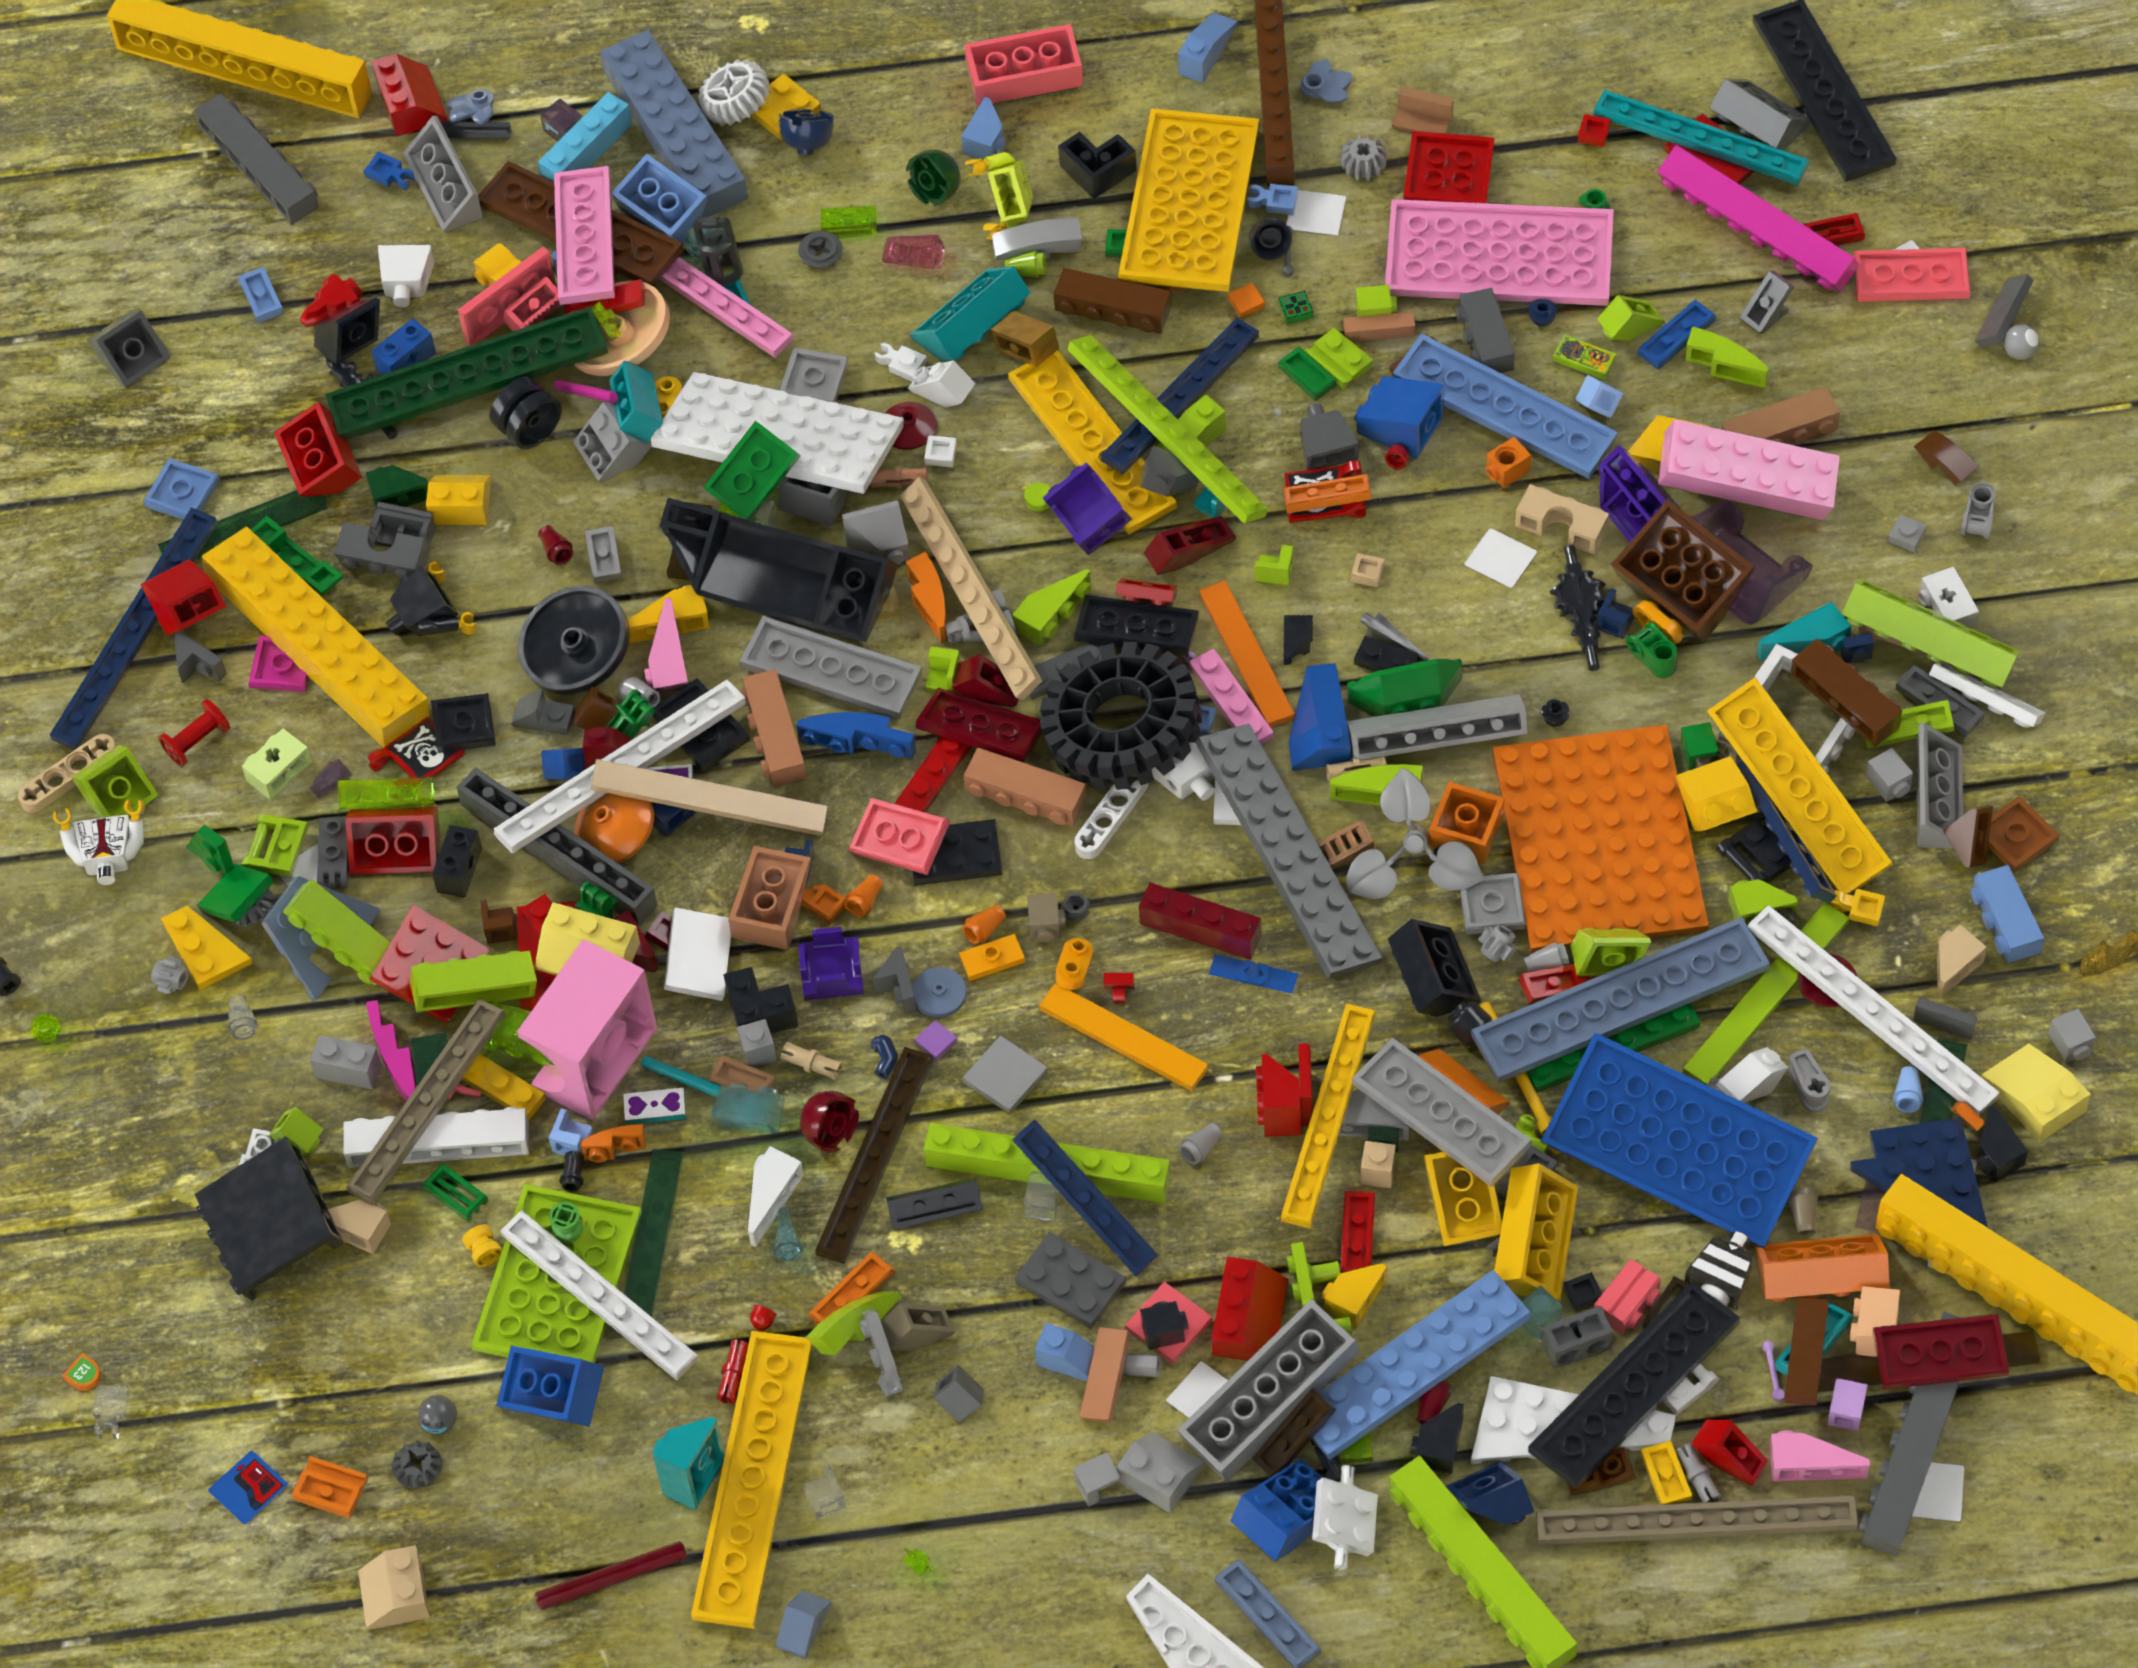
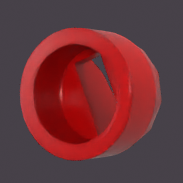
M1402 444L1393 445L1385 455L1386 463L1394 469H1403L1409 460V451Z
M754 1305L750 1313V1321L757 1330H766L771 1327L777 1314L764 1306Z

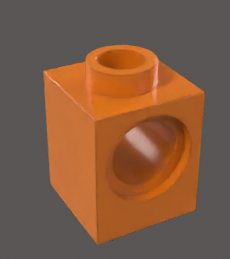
M1512 437L1487 453L1486 473L1492 481H1497L1505 488L1531 472V454L1515 437Z

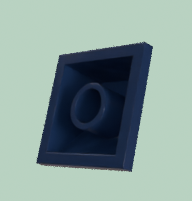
M1502 1461L1496 1462L1446 1486L1457 1501L1467 1510L1505 1525L1519 1523L1526 1518V1515L1534 1512L1523 1478Z

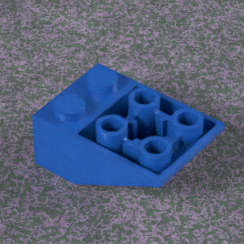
M1299 1459L1243 1494L1230 1521L1276 1562L1295 1550L1313 1533L1317 1481L1323 1477L1306 1462Z

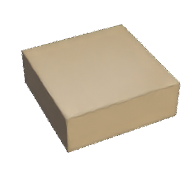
M1357 553L1350 575V582L1378 588L1385 566V559Z

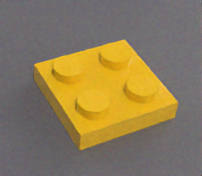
M783 73L769 84L771 87L768 91L770 96L764 99L765 105L759 106V112H753L750 116L782 141L783 139L779 131V114L783 115L784 111L794 109H811V113L817 114L821 110V103Z

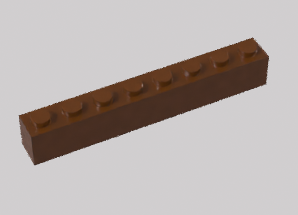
M1254 0L1267 187H1270V184L1291 186L1294 185V158L1282 0Z

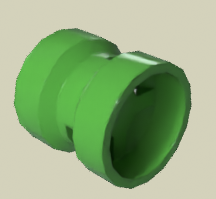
M560 1202L552 1207L549 1219L555 1238L564 1243L577 1240L582 1234L583 1225L576 1205L571 1202Z

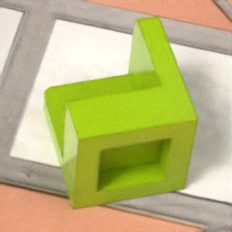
M1282 545L1279 557L1260 555L1254 566L1255 581L1289 586L1294 562L1293 546Z
M930 646L928 654L930 669L926 690L935 692L937 688H942L955 692L952 684L957 664L960 663L959 650Z

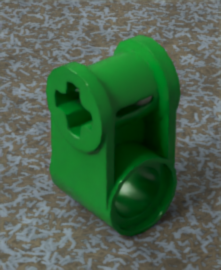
M1649 622L1645 625V629L1636 635L1631 634L1626 637V644L1631 653L1640 659L1654 675L1667 678L1675 673L1677 669V647L1661 632L1656 624Z

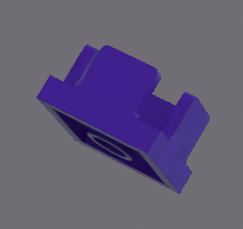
M842 927L813 929V941L799 943L798 945L804 1000L864 994L858 937L844 938Z

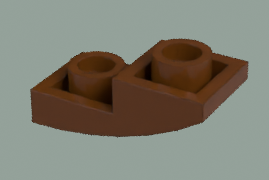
M1935 430L1914 446L1931 468L1938 464L1955 486L1978 468V465L1959 446Z
M1622 1447L1616 1449L1577 1489L1569 1483L1567 1484L1570 1493L1578 1495L1617 1486L1634 1480L1636 1477L1628 1452Z

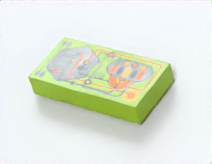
M1564 335L1553 355L1554 362L1603 380L1606 379L1616 360V353Z

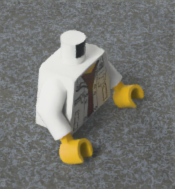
M128 799L125 802V811L131 815V819L129 815L76 821L73 822V827H70L69 822L72 816L67 808L65 810L68 817L63 822L57 819L56 811L53 813L54 821L61 825L62 830L59 832L65 852L77 866H84L88 875H97V882L101 885L114 883L115 872L126 871L129 868L130 860L135 858L144 843L143 819H140V814L145 810V804L140 799H138V810L135 812L131 809V800Z

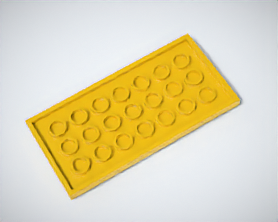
M1151 108L1118 273L1119 280L1132 283L1229 292L1260 119Z

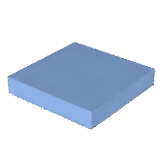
M169 458L143 501L144 506L184 520L191 507L203 511L220 482L219 474Z

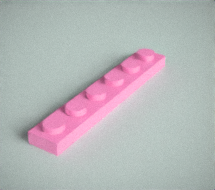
M680 257L675 260L659 279L774 358L794 340L791 332Z

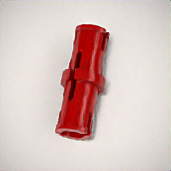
M738 1340L731 1341L727 1362L721 1369L723 1377L716 1399L725 1404L728 1398H730L729 1404H735L737 1400L736 1397L749 1345L740 1340L739 1346H737Z

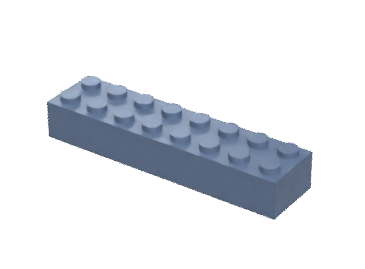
M645 30L601 50L600 56L603 72L621 100L629 104L630 114L662 164L707 195L708 200L702 217H709L747 200L748 194L744 176L650 31Z

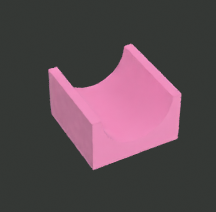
M585 939L581 941L517 1031L518 1038L529 1043L548 1058V1061L531 1083L532 1086L544 1092L547 1098L592 1121L657 1030L645 970Z

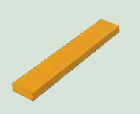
M1054 983L1039 1004L1040 1011L1193 1092L1208 1070L1207 1063L1078 994L1061 988L1057 983Z

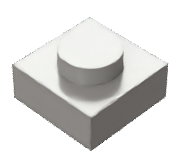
M1900 514L1888 536V543L1915 552L1926 532L1927 525Z

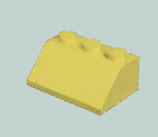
M553 902L541 929L535 970L557 976L583 939L632 963L640 945L637 927Z

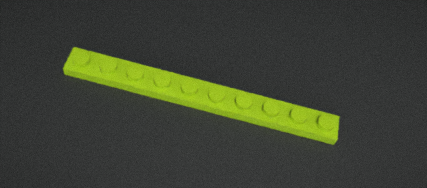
M1092 335L1070 341L1067 350L1244 524L1265 517L1268 508L1223 465L1203 443L1174 417Z

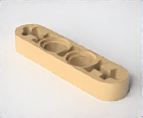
M107 734L94 736L24 785L18 792V800L22 809L28 813H37L74 788L76 784L71 777L81 770L72 769V765L78 760H84L87 762L85 766L87 767L116 747L113 738ZM100 746L108 748L106 751L98 750ZM89 753H91L92 758H95L93 761L91 760ZM54 777L63 778V782L59 786L52 787L48 785L49 781ZM42 786L44 787L46 794H44L43 789H40ZM29 796H32L34 798L37 797L35 801H32L31 799L27 798Z

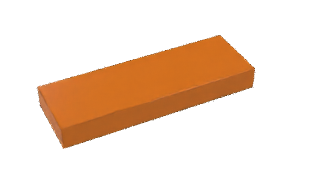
M1368 474L1283 488L1287 514L1372 500Z
M871 1251L808 1313L809 1318L818 1325L834 1311L846 1304L876 1293L895 1274L894 1268Z

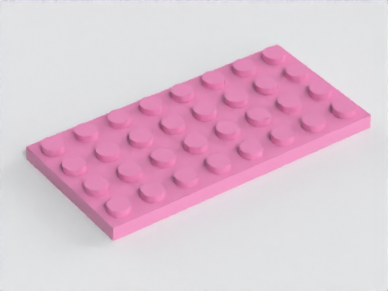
M1392 199L1385 285H1389L1391 296L1459 299L1460 294L1492 288L1496 301L1534 302L1535 300L1542 299L1558 304L1608 306L1614 209Z

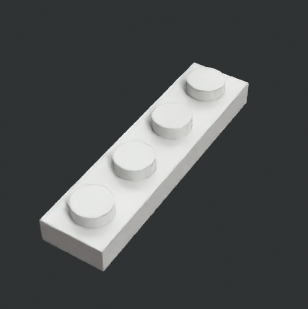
M1946 662L1934 664L1929 673L1930 676L1936 678V680L1948 688L1954 687L1962 691L1961 695L1971 701L1977 702L1980 700L1988 704L1987 708L1994 713L2000 715L2006 713L2014 717L2013 721L2022 727L2029 728L2030 726L2034 727L2040 724L2045 715V712L1997 688L1983 684L1980 679L1972 675L1967 676L1955 671L1954 666Z

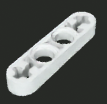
M1137 775L1131 776V778L1136 779ZM1136 780L1131 786V791L1129 789L1116 790L1115 784H1113L1075 837V851L1079 857L1093 859L1101 853L1145 793L1149 783L1141 786L1140 782ZM1117 796H1123L1127 798L1128 802L1123 806H1116L1112 803V799ZM1106 817L1112 821V824L1106 828L1096 825V821L1100 818ZM1093 838V846L1088 845L1084 848L1083 843L1087 844Z

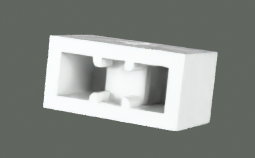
M1954 566L1922 578L1918 598L1923 607L1927 606L1929 610L1971 629L1977 627L1979 610Z

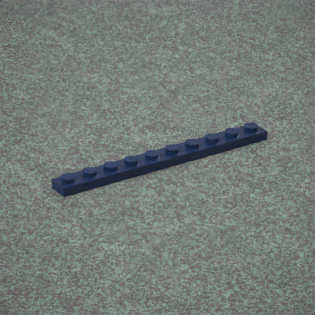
M191 507L146 581L190 559L194 562L218 524L216 517ZM142 587L51 731V740L74 750L80 746L156 624L158 618Z

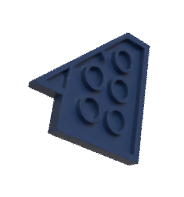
M1961 1118L1872 1130L1869 1137L1874 1158L1850 1162L1851 1172L1885 1193L1899 1175L1903 1174L1987 1227Z

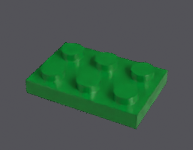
M755 420L703 488L738 516L751 521L801 455Z

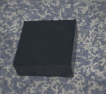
M1592 1272L1563 1282L1564 1291L1575 1313L1593 1307L1602 1295Z

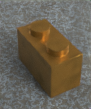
M1012 311L991 329L998 352L1036 367L1059 349L1056 331L1052 325L1016 311Z

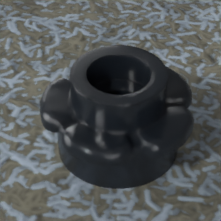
M1551 699L1547 701L1546 705L1542 706L1541 715L1549 726L1559 727L1568 720L1570 708L1565 702Z

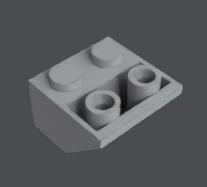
M603 402L573 441L600 482L638 465L652 447L651 441L648 443L619 430L614 403Z

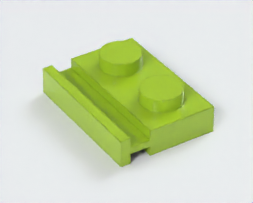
M1334 327L1318 339L1313 347L1305 350L1312 359L1336 380V384L1343 390L1347 388L1348 383L1354 382L1373 367V359Z

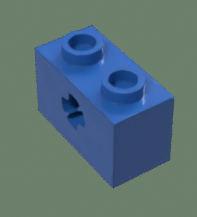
M414 318L371 350L376 371L381 375L426 361L436 354L432 334Z

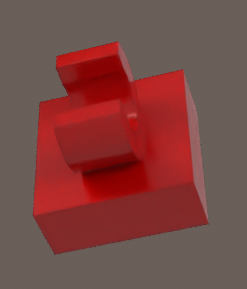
M1104 973L1103 985L1105 989H1113V1003H1125V989H1135L1134 973Z

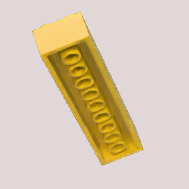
M115 0L107 14L117 50L358 119L373 95L365 60H361L356 56H347L331 49H322L312 46L307 42H298L287 39L282 35H273L257 28H248L232 21L227 22L214 18L208 14L203 15L186 8L167 5L162 1Z
M247 526L201 556L204 573L214 581L217 589L260 631L273 640V643L281 651H284L302 671H305L331 699L383 748L426 717L430 718L428 698Z
M1903 1174L1899 1175L1880 1200L1875 1228L1884 1238L1898 1242L1904 1246L1909 1254L1915 1257L1920 1256L1927 1262L1930 1260L1931 1266L1936 1271L1950 1275L1964 1289L1975 1291L1983 1296L1984 1300L1991 1306L2000 1307L2008 1312L2016 1322L2027 1324L2035 1329L2043 1339L2052 1340L2063 1347L2068 1355L2074 1358L2079 1357L2090 1364V1367L2095 1372L2109 1376L2123 1390L2134 1392L2138 1395V1322Z

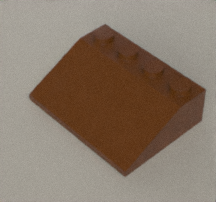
M1668 499L1611 564L1617 576L1649 601L1654 602L1664 613L1676 620L1702 643L1722 622L1755 569L1751 563Z

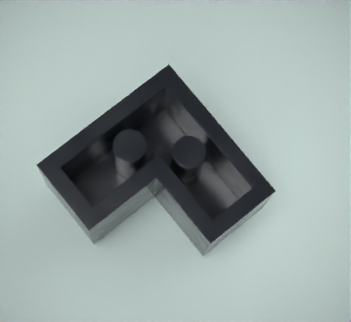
M1080 131L1058 145L1060 167L1093 199L1137 171L1136 150L1119 134L1098 148Z
M752 967L723 974L736 1027L766 1019L770 1034L799 1026L789 984L759 991Z

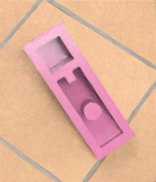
M671 597L665 598L648 659L649 668L644 669L647 685H653L654 690L658 692L681 688L688 684Z
M1784 1430L1777 1434H1771L1769 1449L1772 1482L1868 1478L1870 1461L1865 1457L1805 1433Z

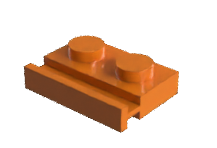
M309 1456L308 1464L300 1475L293 1490L292 1498L294 1501L351 1519L363 1493L362 1489L369 1479L365 1473Z

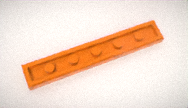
M1224 580L1200 589L1199 596L1258 711L1270 728L1294 720L1295 713L1227 582Z

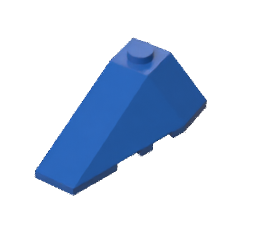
M1336 663L1306 667L1289 739L1292 771L1326 767L1327 764L1332 765L1350 761V740Z

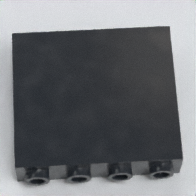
M286 1136L195 1193L199 1203L196 1207L201 1218L209 1225L208 1236L221 1252L218 1257L223 1267L232 1276L229 1282L233 1290L238 1295L243 1294L252 1301L256 1299L252 1291L254 1288L324 1244L335 1249L344 1243L300 1147Z

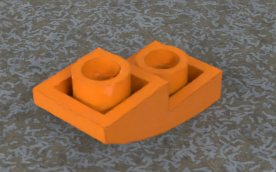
M643 1124L610 1128L585 1138L581 1141L584 1159L601 1163L606 1160H615L616 1149L627 1152L646 1149V1135Z

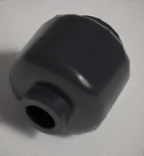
M1463 1001L1447 1018L1450 1021L1448 1030L1465 1046H1471L1475 1043L1471 1035L1472 1029L1492 1021V1017L1474 1001L1467 1004Z

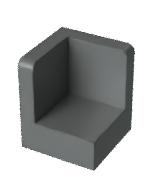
M957 1365L936 1382L933 1399L955 1420L961 1422L982 1405L984 1389Z

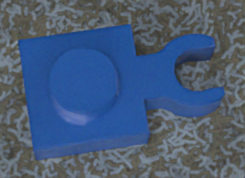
M377 152L364 169L365 178L389 187L394 182L397 183L399 188L408 190V183L404 179L408 178L415 181L412 170L402 169L401 161L381 152Z

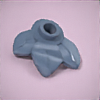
M1323 59L1315 62L1310 67L1309 73L1300 82V90L1305 96L1310 98L1319 97L1328 103H1340L1348 99L1345 89L1352 80V73L1331 70L1330 61Z
M482 89L475 90L470 95L454 97L446 104V108L451 109L449 113L451 123L453 124L472 117L475 124L480 127L483 126L493 115L492 104L494 98L491 92Z

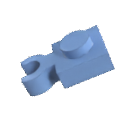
M1270 184L1269 190H1264L1259 185H1251L1250 195L1258 197H1248V207L1260 208L1266 206V212L1294 215L1298 187Z

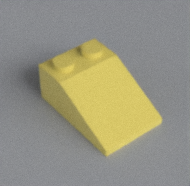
M2029 1043L1981 1074L1982 1079L2000 1092L1998 1098L2039 1143L2087 1112L2091 1095L2089 1091L2069 1070Z

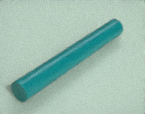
M644 1056L641 1062V1066L719 1099H723L727 1089L649 1056Z

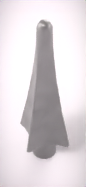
M1367 612L1362 615L1360 622L1368 627L1366 635L1418 653L1419 659L1422 661L1429 659L1424 652L1403 636L1380 612L1375 617Z

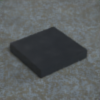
M488 693L431 700L438 753L496 746Z

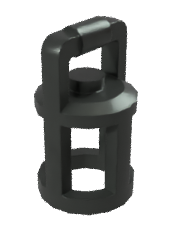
M725 217L696 218L693 222V229L705 275L721 286L731 284L740 279L744 269L730 220ZM702 228H724L706 232L704 235L702 232ZM722 266H733L734 272L724 276Z

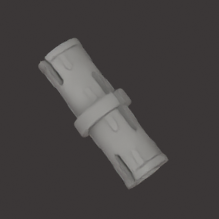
M1691 1443L1683 1445L1689 1457L1679 1447L1675 1451L1687 1473L1686 1479L1688 1483L1694 1485L1702 1503L1712 1502L1708 1493L1711 1494L1715 1502H1719L1722 1496L1710 1478L1711 1471L1708 1466L1703 1465Z

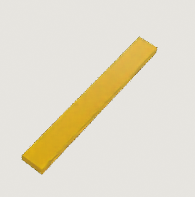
M1346 1003L1281 1214V1222L1311 1229L1354 1088L1352 1078L1359 1072L1376 1016V1010Z

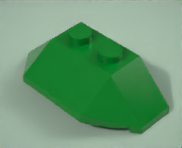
M1432 659L1374 672L1362 677L1358 681L1347 683L1348 702L1375 717L1444 706L1462 680L1461 659Z

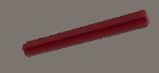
M678 1541L540 1590L535 1593V1599L539 1609L543 1610L687 1558V1553L683 1543Z

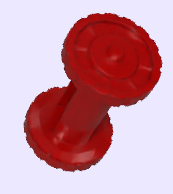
M208 699L201 703L204 714L176 736L171 738L166 733H162L158 737L164 751L180 767L188 763L184 753L215 728L223 733L231 729L228 720L221 710Z

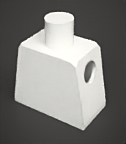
M378 245L381 280L385 296L393 297V304L397 307L409 306L410 297L424 296L434 267L431 245Z
M1189 742L1191 752L1183 761L1172 756L1175 768L1163 776L1155 767L1151 769L1154 779L1180 799H1184L1195 792L1204 801L1209 799L1215 792V788L1210 784L1214 776L1194 742Z

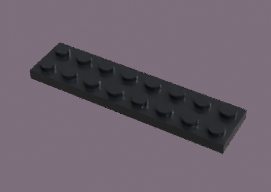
M1797 0L1753 15L1755 28L1806 116L1810 119L1813 128L1844 181L1847 182L1896 165V156L1804 0Z
M1691 1282L1528 1446V1452L1577 1489L1740 1324V1317L1694 1282Z

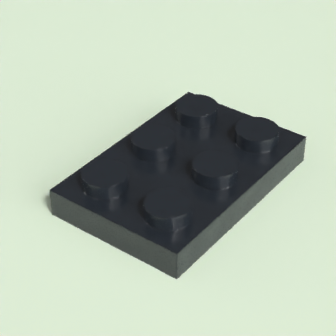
M698 678L694 679L654 707L656 709L653 715L654 719L660 723L709 690ZM730 714L680 747L704 772L746 744L750 739L749 734Z
M996 819L949 824L928 875L913 871L914 886L1002 875Z

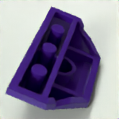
M1621 445L1615 448L1599 464V473L1601 474L1600 507L1604 512L1609 513L1611 521L1629 542L1633 540L1667 499L1679 507L1662 485L1658 484L1657 479Z

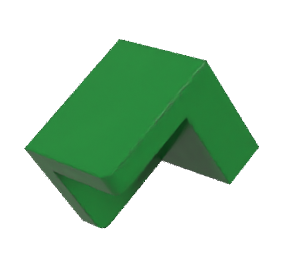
M1710 722L1681 727L1680 744L1688 771L1695 769L1696 758L1718 754V747Z

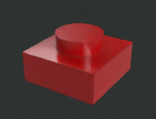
M1584 114L1577 142L1605 147L1611 119Z

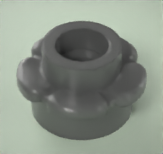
M1080 893L1067 895L1061 904V909H1064L1065 918L1070 921L1083 920L1089 914L1090 903Z

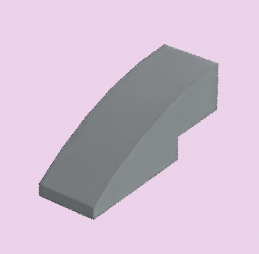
M1078 217L1056 218L1026 223L992 235L995 260H1005L1036 250L1038 253L1044 252L1046 260H1049L1051 253H1078L1082 242Z

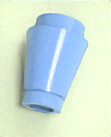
M1907 1066L1901 1069L1893 1102L1899 1111L1913 1113L1920 1109L1924 1099L1919 1070L1915 1067Z

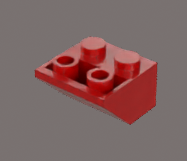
M190 559L141 583L166 635L179 632L226 607L214 581Z
M1261 1054L1262 1066H1256L1258 1125H1264V1137L1300 1136L1299 1079L1268 1054Z

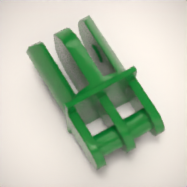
M634 689L621 704L615 705L619 710L606 728L614 727L633 740L643 726L650 727L648 722L656 712V709L648 705V700L645 697H640L641 693L638 689Z
M586 881L580 888V901L576 904V907L582 911L612 919V907L618 901L598 887L594 886L592 888V883Z

